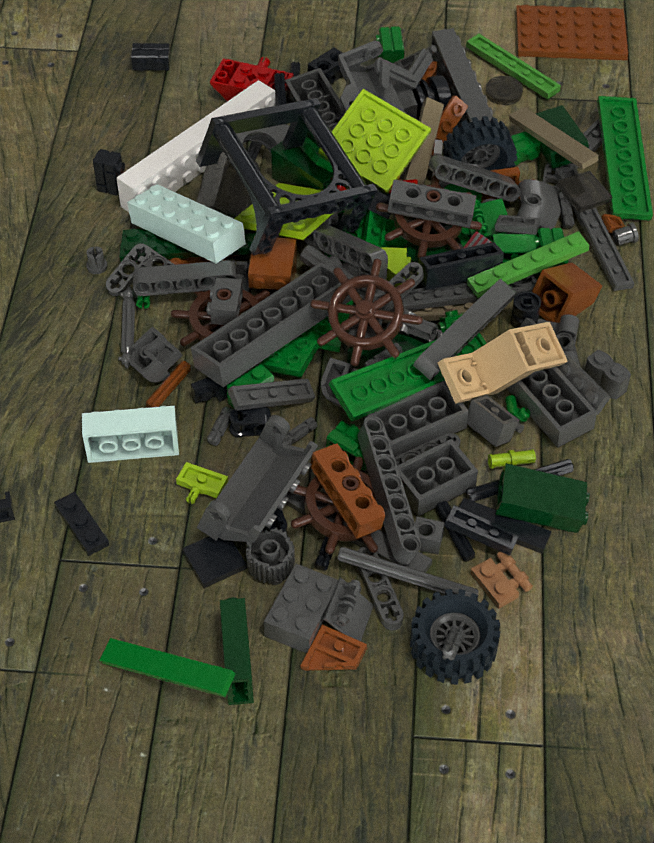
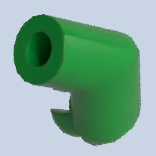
M513 395L505 398L506 410L517 417L520 422L527 421L531 414L529 409L525 410V407L519 409L516 397Z

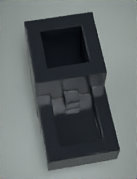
M209 377L191 384L192 398L195 404L207 401L213 397H217L219 403L228 398L227 385L222 387Z

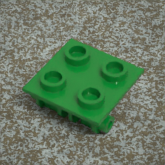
M502 198L485 203H479L478 200L475 201L472 221L480 222L482 228L480 230L470 229L472 236L476 231L485 237L506 233L495 231L499 215H508Z

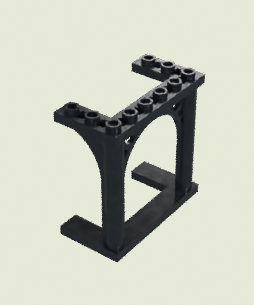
M317 98L211 118L196 162L199 167L217 164L223 150L250 195L256 217V235L250 247L253 256L267 254L272 251L283 224L290 222L296 223L303 219L316 218L320 215L333 214L337 211L345 210L336 228L346 233L355 232L359 228L377 192L374 184L366 185L318 112L321 103ZM291 123L282 142L285 149L303 146L310 130L331 163L333 170L331 184L323 191L310 195L294 194L276 187L260 173L236 134ZM336 185L343 186L347 190L340 191L336 188ZM285 197L290 203L281 205L280 199Z

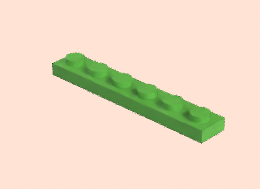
M477 34L466 41L468 49L547 100L560 92V84L481 34Z
M578 231L467 278V284L475 296L479 298L499 279L510 285L543 269L589 251V244Z

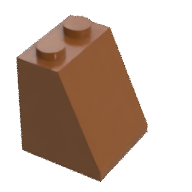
M277 238L272 251L269 253L254 256L251 253L248 270L249 288L279 290L294 280L297 270L296 239Z
M571 262L543 269L532 292L541 299L539 315L546 321L560 323V318L563 315L576 316L592 305L603 285Z

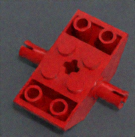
M264 57L259 59L257 65L223 58L210 80V85L226 101H229L258 80L275 90L274 75L276 73H283L285 80L294 77V74L268 68L270 60L268 58L264 60Z

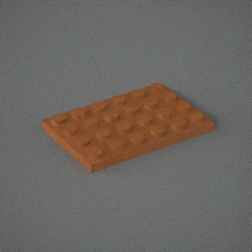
M545 5L516 6L518 57L628 59L624 9Z

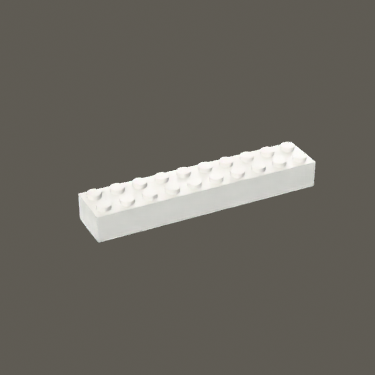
M258 80L117 177L121 207L129 212L127 202L156 184L176 192L179 188L211 167L212 165L199 167L196 162L211 118L276 106L275 90ZM220 155L218 162L226 155Z

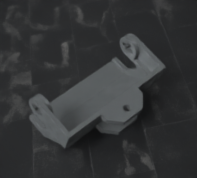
M372 41L338 55V64L347 83L341 96V110L343 114L346 113L362 89L367 90L405 113L390 79L389 88L382 90L379 86L380 74L374 72V64L368 66L361 64L379 56L383 52V47L379 41Z
M278 415L270 416L254 446L216 500L211 501L205 509L197 529L216 541L218 538H221L222 540L255 543L265 526L270 529L277 518L274 514L277 508L282 511L289 500L286 497L289 491L293 493L299 485L300 481L297 479L299 475L305 476L312 464L309 463V460L318 445L310 441L307 447L303 449L286 444L284 440L290 430L289 423Z

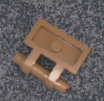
M501 551L496 555L500 563L496 565L489 558L471 568L470 572L498 609L519 597L518 587L521 586L525 592L533 587L528 581L529 577L524 571H520L515 565L516 561L513 557ZM509 571L513 579L508 580L503 573Z

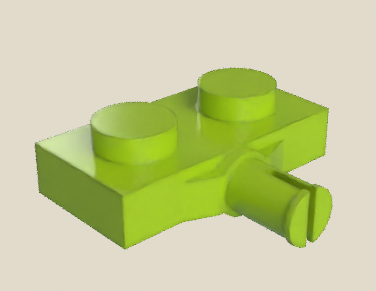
M186 462L176 478V483L191 490L186 497V501L194 504L199 494L217 498L228 483V476Z

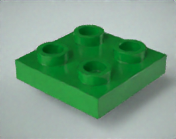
M372 211L366 214L363 234L364 241L380 248H404L408 242L402 236L392 241H386L385 235L396 229L394 220L386 219Z
M297 337L264 359L261 364L271 372L302 377L317 352L319 345L317 340Z

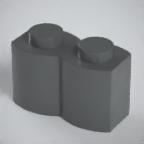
M596 350L587 357L584 371L612 399L617 400L627 392L631 377L627 368L619 363H615L607 353Z

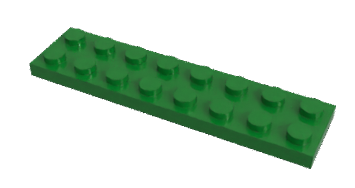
M598 96L597 106L611 215L618 216L621 219L651 220L653 211L636 98Z
M479 333L456 356L472 353L487 343ZM436 340L400 353L397 358L390 357L332 379L329 387L351 422L382 410L444 381L445 379L441 371L432 380H429L413 366L418 357Z

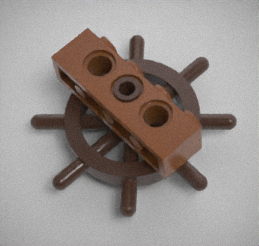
M338 443L313 452L310 468L316 476L312 479L308 488L298 485L293 492L305 497L304 508L306 515L293 519L291 521L292 528L297 529L311 523L317 531L329 537L325 548L327 554L334 553L338 541L349 542L361 539L371 553H376L378 546L371 537V534L382 528L385 512L383 507L377 504L370 477L361 472L363 458L356 457L353 465H351L347 453L342 451ZM321 488H324L327 494L320 492L319 490ZM315 500L330 505L318 509ZM332 514L336 515L334 523L325 517ZM344 520L348 526H343Z

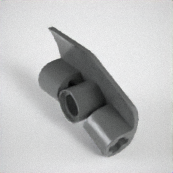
M526 179L521 181L518 186L521 190L520 201L522 205L517 216L540 218L539 227L555 228L561 212L556 188L538 180Z
M563 315L560 318V323L550 322L561 348L581 367L575 347L580 320L574 315ZM538 319V323H537V324L545 323V322H550V321H546V320H543V319Z

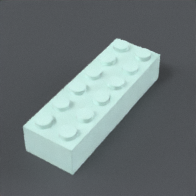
M158 184L127 202L131 223L214 263H218L246 244L242 222Z

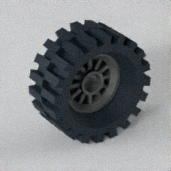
M482 116V120L474 117L470 123H467V120L461 122L462 127L459 128L456 125L453 128L454 133L447 134L446 138L448 141L443 142V156L489 171L515 167L514 162L518 158L507 126L505 127L502 121L498 123L497 118L494 117L490 121L488 116Z
M446 589L444 596H441L438 591L433 593L432 601L428 597L422 601V607L418 606L415 610V617L412 619L411 654L413 659L417 658V666L420 670L426 666L427 676L431 678L434 674L438 675V682L444 683L445 678H449L452 685H458V679L463 678L464 684L470 683L472 675L476 679L481 678L484 670L488 672L492 667V661L495 662L501 632L499 631L500 621L499 619L496 620L497 613L494 608L488 611L489 603L485 599L478 602V595L473 592L468 597L465 596L466 590L459 589L458 594H453L452 589ZM454 626L456 628L461 627L464 630L463 639L456 657L451 661L448 658L443 659L441 656L443 653L442 648L445 645L444 643L450 629Z

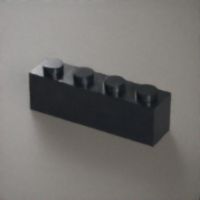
M495 242L419 257L418 263L422 266L424 273L420 284L425 290H433L439 287L467 282V278L502 264L504 253Z

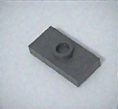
M499 215L495 231L536 235L540 226V218Z

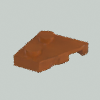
M322 624L300 666L304 671L356 670L368 647L367 644Z

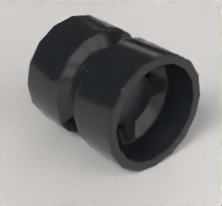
M522 291L515 295L510 320L514 328H520L525 318H530L536 324L538 323L541 299L537 294L530 291Z

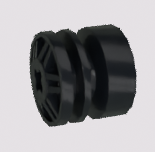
M443 75L428 77L426 81L421 79L416 88L412 89L417 102L416 120L419 121L423 101L426 97L444 104L443 110L450 101V89Z

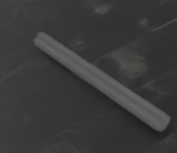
M341 547L338 553L339 561L437 592L439 591L445 594L446 589H452L453 594H458L459 589L466 590L465 596L470 597L472 592L478 595L479 590L356 550Z

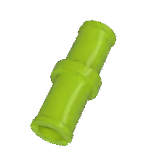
M534 449L516 452L508 450L507 453L488 454L487 460L489 468L493 469L504 467L506 463L511 465L535 464L536 455Z

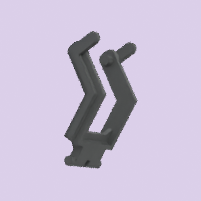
M432 45L428 48H423L394 63L380 57L377 58L373 69L376 74H380V88L382 90L389 88L390 79L392 85L400 83L415 89L433 61L431 56L437 51L436 46Z

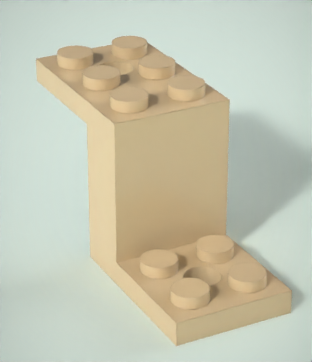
M550 322L510 329L472 353L445 358L437 363L450 390V394L455 404L485 395L497 394L535 371L560 366L568 361Z

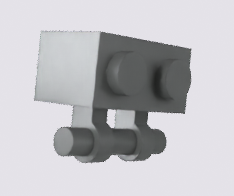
M488 395L471 401L468 409L467 424L495 447L510 442L514 431L521 433L524 430V426L519 423L520 420Z

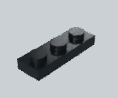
M75 492L54 502L55 508L88 556L109 546L107 537Z
M455 505L444 527L507 555H511L520 535Z

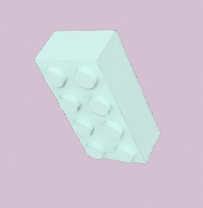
M175 406L82 413V436L88 463L179 455Z

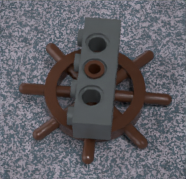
M435 175L432 176L431 185L409 183L402 179L393 180L389 204L378 203L376 205L378 211L394 214L393 218L396 229L387 233L385 240L392 241L402 236L408 242L419 246L418 259L419 257L426 256L427 248L449 245L452 250L462 249L455 241L462 227L474 230L482 228L480 222L472 221L476 195H472L470 192L461 193L439 187L440 180ZM404 216L416 219L407 223ZM441 223L453 226L449 230H446L441 225ZM422 226V233L415 230V228ZM434 228L438 234H430L431 229Z

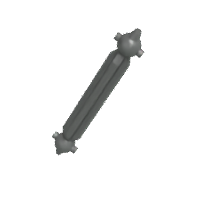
M130 286L120 294L124 298L122 302L121 352L123 355L118 357V361H121L126 369L131 365L128 360L131 359L133 352L131 347L134 345V298L138 296Z

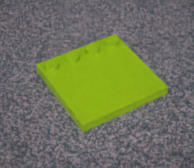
M362 89L332 133L362 179L369 184H374L377 189L388 194L392 189L393 180L399 179L431 133V128L367 90ZM320 147L319 154L327 158L322 148Z
M282 183L275 185L284 191L300 195H310L323 191ZM285 197L280 199L281 205L290 203ZM252 204L242 211L235 220L242 222L244 229L256 231V217ZM332 214L307 218L296 223L283 224L279 235L304 240Z

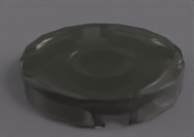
M497 76L490 79L486 84V96L496 104L498 102L503 103L502 105L514 104L521 99L523 94L521 82L510 76Z

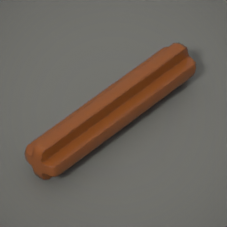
M186 361L179 363L146 401L147 408L159 407L191 371L190 363Z

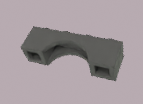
M283 124L237 133L236 135L242 144L248 141H255L263 144L271 152V148L284 140L290 125Z

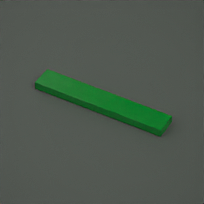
M307 135L303 146H300L316 165L333 172L329 159L319 154L320 147Z
M113 638L109 639L100 658L103 664L221 697H226L235 677V673L230 669Z

